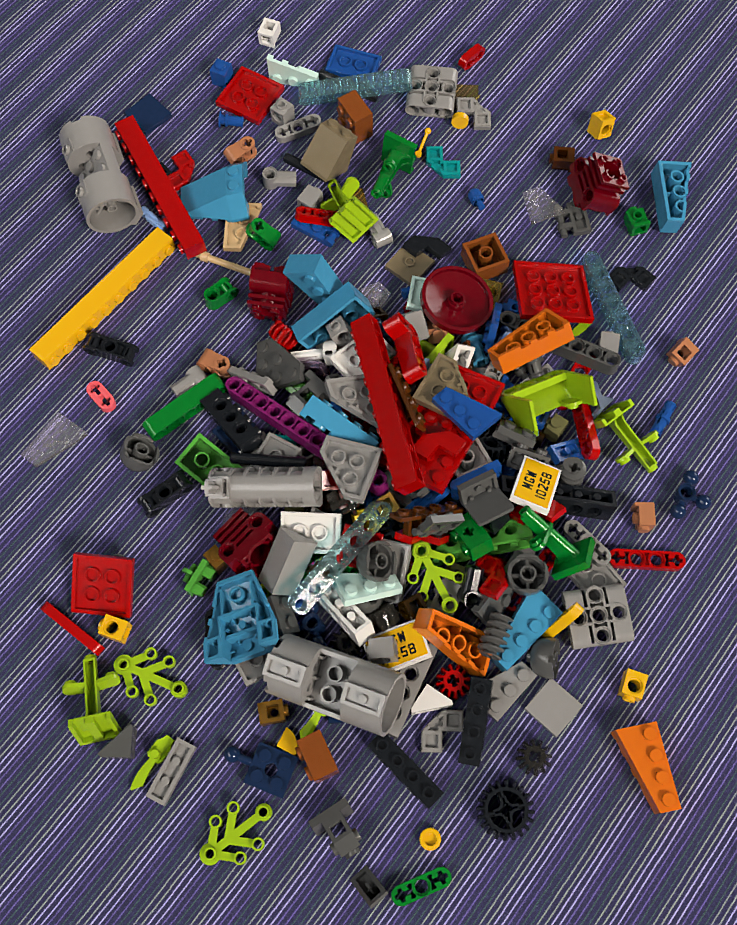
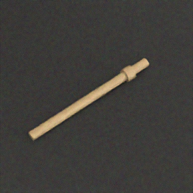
M205 251L195 256L205 263L211 262L250 276V268L212 256L209 252Z

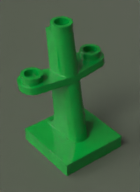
M389 130L386 131L381 160L384 162L375 185L370 192L372 197L376 199L391 197L393 193L391 181L397 171L400 169L408 174L414 171L412 165L416 159L414 153L418 147L417 144Z
M528 505L521 508L519 511L520 519L536 534L529 541L530 548L533 551H539L546 545L556 555L551 573L555 581L590 568L595 541L592 537L571 544L553 528V523L539 516Z

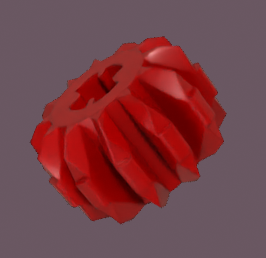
M276 320L271 325L268 334L273 340L288 350H292L297 345L298 341L292 328L280 320Z
M449 664L448 671L442 667V674L436 675V678L441 681L436 682L435 686L443 687L439 690L440 693L443 694L446 691V697L449 698L450 694H453V699L457 700V693L464 697L465 692L463 689H470V686L465 683L470 682L471 679L470 677H463L466 675L467 670L459 672L460 665H457L456 669L453 670L452 664ZM451 677H453L454 681H458L455 687L448 683Z

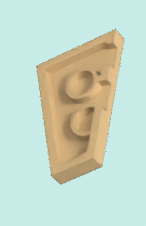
M248 203L249 220L233 223L225 220L224 251L242 252L249 237L246 234L245 228L253 219L258 218L262 209V203Z

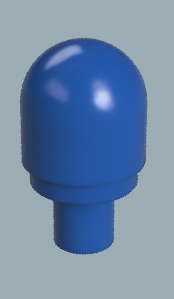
M477 188L471 189L468 192L471 204L478 207L480 211L485 208L483 194Z

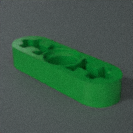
M437 867L401 883L393 888L391 893L392 900L398 906H405L439 891L451 883V873L445 867ZM438 871H441L443 874L446 873L448 877L445 878V883L442 884L441 881H437L434 883L436 888L432 889L431 882L427 876L431 874V878L434 879L438 876ZM420 879L425 880L428 884L427 891L424 893H418L415 889V883ZM411 883L412 891L416 897L411 898L410 893L405 896L404 902H401L400 899L396 900L397 890L407 891L409 890L407 885Z

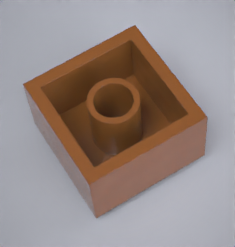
M353 90L337 98V121L358 136L356 144L373 136V113L357 91Z
M496 232L462 243L461 257L467 269L478 274L484 281L508 272L510 260Z
M320 729L296 741L298 746L295 747V750L300 760H305L307 764L304 770L310 781L314 780L318 784L340 773Z

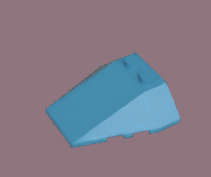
M247 162L229 164L181 187V201L191 219L202 220L203 218H211L212 221L221 219L232 223L250 219L249 204L245 198L244 178L248 177Z
M251 569L217 582L212 607L214 608L212 618L208 620L207 624L210 626L208 636L204 638L203 642L204 663L238 664L270 653L279 640L278 624L255 572Z

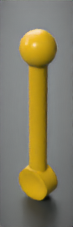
M430 128L425 129V135L420 147L415 152L417 158L422 156L421 151L428 134L431 133Z

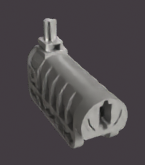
M320 466L212 468L208 474V479H205L204 485H201V490H204L205 496H209L208 501L213 508L321 507L323 504L322 468Z

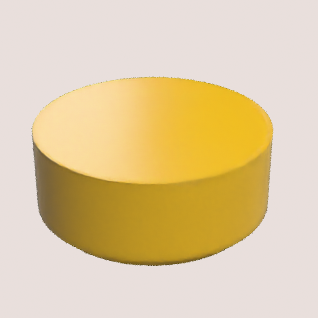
M457 112L453 114L451 124L457 129H464L468 126L469 117L463 112Z
M434 828L424 829L419 836L420 845L429 851L437 849L441 843L440 833Z

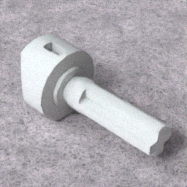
M333 340L324 341L323 348L292 351L291 354L301 362L324 359L327 366H332L333 364L329 361V357L341 348Z

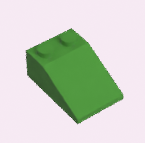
M201 433L197 434L174 462L201 485H204L205 479H208V474L212 468H243L239 464H232L230 457Z

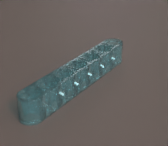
M402 68L303 82L298 85V103L308 106L337 102V98L353 90H356L361 98L407 92L413 87L412 71Z
M588 251L584 255L581 264L584 266L586 280L611 331L620 334L619 348L625 360L631 365H636L645 354V346L600 255L596 251Z
M375 500L366 507L289 596L287 604L292 611L303 615L313 607L361 549L388 520L389 512H392L390 504ZM382 505L383 511L378 515L377 508ZM368 520L370 526L367 530H364V523ZM356 536V543L351 546L350 539ZM342 551L343 558L337 561V554ZM329 567L330 573L324 577L323 570ZM316 583L315 591L310 593V585ZM302 599V606L295 608L296 601Z

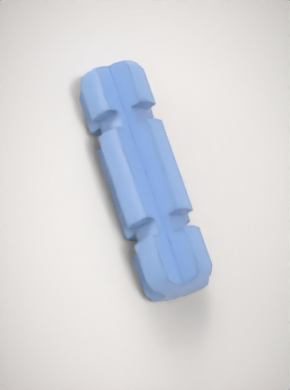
M146 206L141 207L143 211L142 217L146 218L145 220L162 231L167 230L163 220H160L157 215L149 211Z

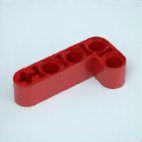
M397 312L382 322V326L395 342L404 379L408 384L412 385L428 373L415 328L401 313Z

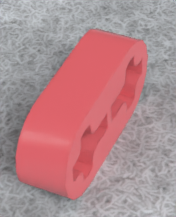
M92 381L87 385L86 391L103 412L108 413L116 408L115 399L100 382ZM93 389H98L101 394L97 395ZM105 398L110 402V405L104 404L103 399Z

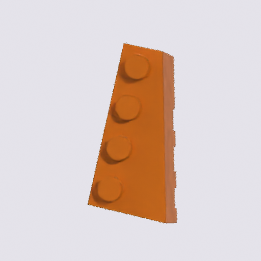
M545 308L490 347L487 352L493 367L506 374L575 338L570 322Z
M419 608L413 629L457 665H460L463 670H467L469 675L485 677L490 658L480 654V650L477 648L478 644L482 643L480 640L481 636L485 635L483 631L433 608Z
M657 721L610 732L616 740L623 757L628 762L633 776L636 777L641 787L640 789L653 813L660 814L682 809Z

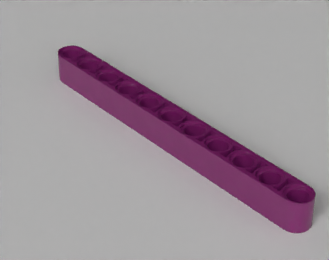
M233 376L227 379L225 386L232 400L323 460L320 449L326 434L241 378ZM377 468L369 491L376 496H383L389 491V484L386 474Z

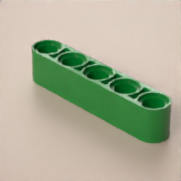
M217 373L209 375L146 419L142 427L153 441L162 439L203 410L204 407L200 400L217 388L222 393L227 392L225 383Z

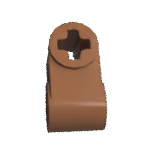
M245 136L228 146L224 150L223 155L230 164L247 162L257 155L255 140L250 136Z
M206 348L196 365L204 372L217 373L221 379L230 378L231 375L227 372L231 367L229 359Z

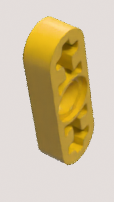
M575 602L563 612L541 637H555L582 614L584 608L578 602Z

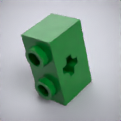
M467 512L463 515L465 521L450 531V535L454 542L458 541L460 543L463 554L465 556L469 555L472 561H475L494 550L490 535L482 526H478Z

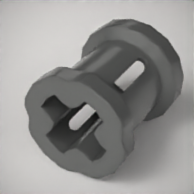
M541 357L526 363L530 373L529 379L546 374L541 367Z

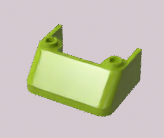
M561 369L550 371L545 375L505 389L500 396L502 403L518 427L532 431L538 430L536 416L560 406L567 407V409H576L582 403L592 406L598 405L593 376Z

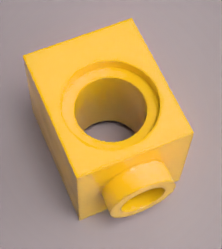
M606 110L594 112L591 114L587 132L597 140L610 137L616 118Z
M106 614L98 624V634L125 644L133 625L128 621ZM117 624V630L114 633H110V627Z
M629 668L623 672L617 695L622 696V700L629 703L640 701L644 694L648 675ZM628 682L636 685V692L629 690Z

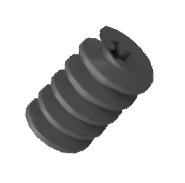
M569 457L562 463V471L558 483L581 486L587 470L586 465L577 457Z
M492 612L489 615L490 620L486 623L488 628H484L483 631L485 635L480 638L482 643H479L477 648L483 656L500 661L501 657L497 655V652L504 653L500 645H507L503 637H510L506 629H513L508 623L514 622V620L501 613Z

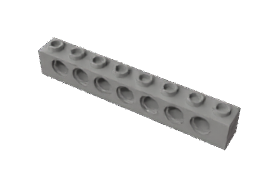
M443 577L442 582L449 596L456 599L459 604L460 600L457 597V592L461 585ZM435 586L433 589L435 596L433 601L428 600L427 607L453 617L454 613L449 614L443 611L438 602L441 596ZM449 601L446 607L452 609L454 607L453 602ZM430 642L428 644L433 657L400 670L403 674L408 670H412L415 672L416 677L413 680L406 678L405 690L408 695L403 699L399 715L387 734L392 738L398 739L438 651V648Z

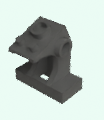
M310 369L304 374L306 384L297 392L291 393L286 403L290 408L289 411L302 419L304 418L299 413L308 402L303 398L307 393L312 392L321 401L325 399L329 403L332 402L329 400L324 382Z
M344 797L308 822L317 836L325 831L328 833L332 840L329 846L335 856L340 854L341 858L346 857L348 860L361 851L359 841L362 838L356 828L351 830L345 819L354 811ZM342 822L346 831L335 837L331 828Z

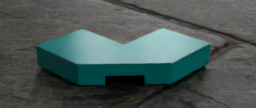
M426 146L427 166L443 179L460 178V160L443 161V146Z

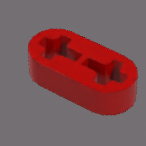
M479 43L475 44L461 56L458 66L467 71L483 57L485 48Z

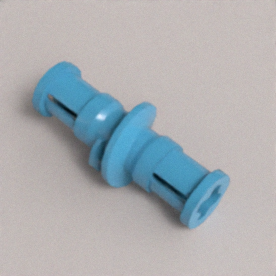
M478 330L469 334H463L461 337V343L470 340V346L475 347L472 357V364L475 368L484 367L489 363V358L485 356L482 345L484 335L478 334Z

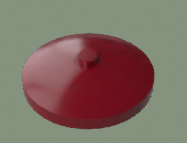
M444 266L438 268L428 275L421 288L420 302L425 315L434 325L449 333L469 334L475 332L485 325L493 311V296L489 286L478 274L464 267Z

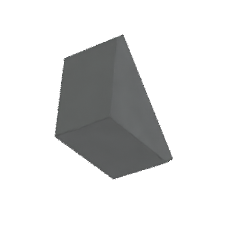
M129 724L97 754L105 759H135L137 728Z
M367 865L350 879L371 909L389 894Z

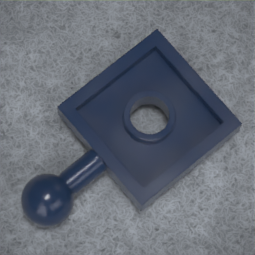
M259 742L253 758L242 754L240 749L234 745L228 746L224 751L226 761L230 763L239 761L250 766L243 783L283 799L299 757ZM269 764L276 765V775H266V766Z

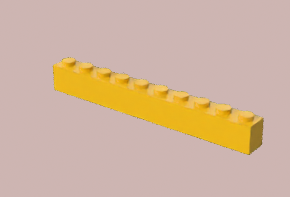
M158 227L153 230L29 349L32 355L49 370L57 366L60 360L70 353L78 342L84 340L86 335L96 328L105 316H108L118 304L124 301L130 292L137 288V285L143 279L148 278L150 273L159 267L167 256L174 252L176 247L173 238Z

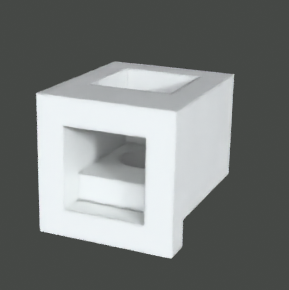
M264 18L257 32L259 44L275 48V43L281 32L279 21Z

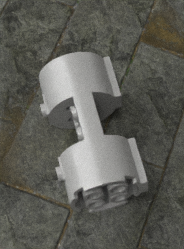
M80 116V120L67 122L60 130L59 141L69 170L72 174L79 177L80 184L76 187L75 194L82 207L88 227L99 233H113L121 231L130 225H136L142 217L143 211L134 186H131L128 178L121 173L120 166L124 161V157L115 133H112L104 119L97 116Z
M290 633L284 634L280 638L282 642L278 648L274 647L271 653H268L262 672L264 675L263 681L267 682V686L264 689L266 693L382 737L386 736L394 725L405 694V674Z

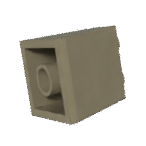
M330 118L320 123L300 164L323 181L328 182L347 172L358 136L339 124L337 120Z

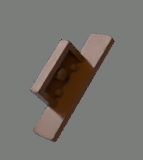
M392 363L388 364V368L398 387L407 422L413 420L414 425L422 432H425L426 427L424 423H426V420L417 410V407H419L418 403L410 395L411 388L406 381L404 382L401 368L399 366L395 367Z
M447 501L442 505L430 504L429 507L399 508L395 512H389V517L398 522H404L403 534L410 536L412 535V529L417 528L423 523L428 515L434 513L444 515L448 512H453V514L464 513V508L458 506L456 502Z

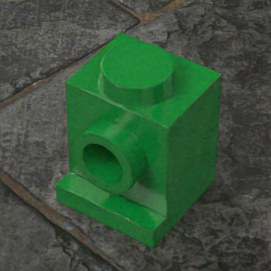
M630 207L623 218L630 237L647 233L651 224L643 207Z

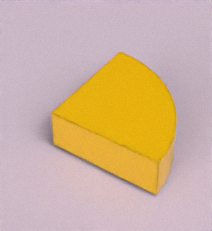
M285 728L277 747L296 756L295 747L298 746L297 739L289 728Z

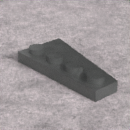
M516 551L504 566L506 578L509 564L518 555L524 554L523 552ZM508 583V587L498 600L482 595V602L479 606L474 605L471 611L487 627L486 623L490 620V613L497 612L503 614L509 606L515 591H513Z

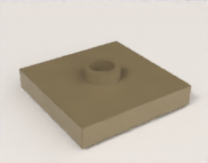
M401 247L385 264V269L410 286L412 275L423 277L434 265L435 260L425 253H421L415 258Z

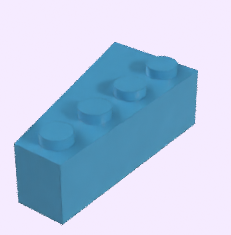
M658 161L651 172L659 232L677 233L685 221L686 197L690 180L689 171L692 162Z
M322 254L289 255L283 274L318 305L343 286Z
M348 281L293 324L291 328L297 341L309 350L330 339L325 326L340 315L350 325L351 322L368 313L371 315L376 313L369 300Z
M312 395L299 413L304 419L329 436L374 447H379L380 442H378L380 438L372 432L369 434L364 432V427L356 421L350 422L347 419L349 416L340 410L337 412L332 409L333 405L325 399L321 401Z
M542 591L536 595L523 596L511 617L514 622L508 623L513 629H506L510 637H503L507 645H500L504 653L497 652L501 660H490L502 672L508 671L563 612Z

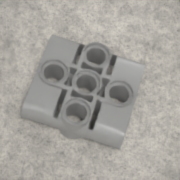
M413 65L410 69L405 112L414 116L451 118L454 113L458 71L449 67Z
M623 583L590 586L589 588L561 592L564 611L575 602H578L584 608L580 615L582 623L576 624L573 621L567 626L572 650L634 641V630ZM595 592L598 595V600H591L588 593ZM614 608H618L621 610V618H617L614 616ZM594 611H598L601 613V621H597L593 618ZM598 631L606 634V641H600L597 638Z

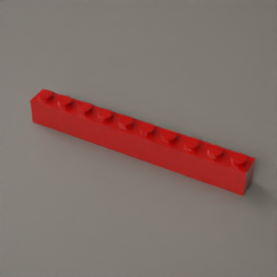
M131 115L114 123L117 129L114 131L117 139L123 141L121 145L125 153L129 152L128 158L131 164L136 165L135 171L138 177L143 178L141 181L144 188L150 190L148 194L152 202L157 203L155 207L159 215L163 214L165 217L162 218L166 228H171L170 234L174 241H178L177 247L181 255L185 254L189 260L207 251L203 238L134 116Z
M368 313L350 323L352 329L350 334L355 341V351L360 358L359 367L365 377L363 382L369 391L368 399L374 410L372 415L378 424L377 433L383 443L381 448L387 457L388 462H386V466L392 476L391 485L395 491L405 496L425 487L426 484L398 387L388 368L390 359L379 321Z

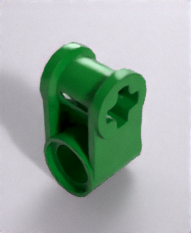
M261 218L253 219L245 228L246 234L269 251L274 249L281 237V233Z
M228 277L221 278L217 283L204 291L206 307L209 310L219 309L238 295V288L232 286Z

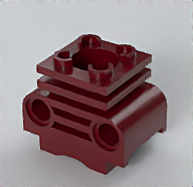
M597 152L592 154L593 157L577 158L569 166L571 174L567 177L568 184L573 192L575 207L581 208L583 211L590 209L596 212H604L608 216L619 206V194H623L625 192L624 189L628 190L630 188L621 159Z
M255 262L252 265L247 306L251 316L255 319L264 320L266 318L272 319L274 322L276 320H288V308H291L294 296V283L283 274L285 266L274 267V271H271V266L265 263Z
M240 508L218 529L213 537L221 545L218 550L219 557L236 574L252 569L258 579L278 529L263 513L256 512L249 516L247 512Z

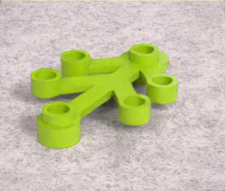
M424 541L414 543L412 555L415 560L411 572L407 575V581L410 584H417L419 582L418 573L423 562L426 572L420 591L417 593L424 592L426 594L424 601L426 602L429 598L428 590L431 581H433L443 600L441 603L443 611L449 614L454 613L458 608V602L449 596L440 576L461 584L464 574L460 571L453 572L434 566L430 559L441 560L447 566H451L455 563L454 555L432 550L430 544ZM420 547H424L426 550L423 555L418 553ZM447 556L453 557V561L451 563H447L445 561V558ZM412 574L417 576L415 582H411L409 579ZM456 574L462 575L461 581L455 580ZM447 602H453L454 607L448 609L446 607Z
M153 647L147 648L144 653L132 658L129 655H120L114 661V670L119 675H123L127 687L126 695L131 699L138 697L139 689L134 685L132 674L139 676L145 694L144 703L149 707L155 706L158 701L153 693L150 682L171 690V694L178 699L184 698L188 693V687L184 682H172L154 674L166 668H173L176 665V659L173 656L167 655L163 658V661L145 668L136 666L146 660L153 661L158 657V652ZM150 651L155 652L153 657H148ZM171 658L173 663L166 665V661ZM126 661L127 666L125 668H121V663ZM179 685L182 686L181 692L176 693L175 688ZM135 688V694L130 696V689ZM154 697V702L148 704V698Z
M235 801L229 802L227 805L228 818L225 836L217 843L219 827L222 826L223 820L219 815L211 816L209 819L211 827L208 843L204 844L200 849V860L205 865H214L219 860L235 862L237 865L245 864L247 861L245 852L230 853L222 850L229 845L249 847L255 851L263 850L265 841L262 838L256 837L251 839L240 836L259 821H268L273 814L271 806L266 803L259 804L255 809V814L235 829L240 805ZM232 804L237 805V810L235 812L230 811V806ZM262 808L267 810V814L264 817L259 813ZM215 817L219 818L220 821L217 826L212 824V820ZM256 840L262 842V846L259 849L254 846ZM210 849L214 852L212 858H208L206 855ZM238 854L244 855L242 863L237 861Z

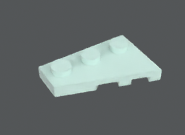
M268 54L267 66L270 79L280 84L318 90L319 73L302 66H291L288 64L289 61L282 60L281 62L273 59V55Z
M331 573L332 583L344 607L402 594L403 587L395 574L390 575L387 581L374 582L365 579L360 573Z

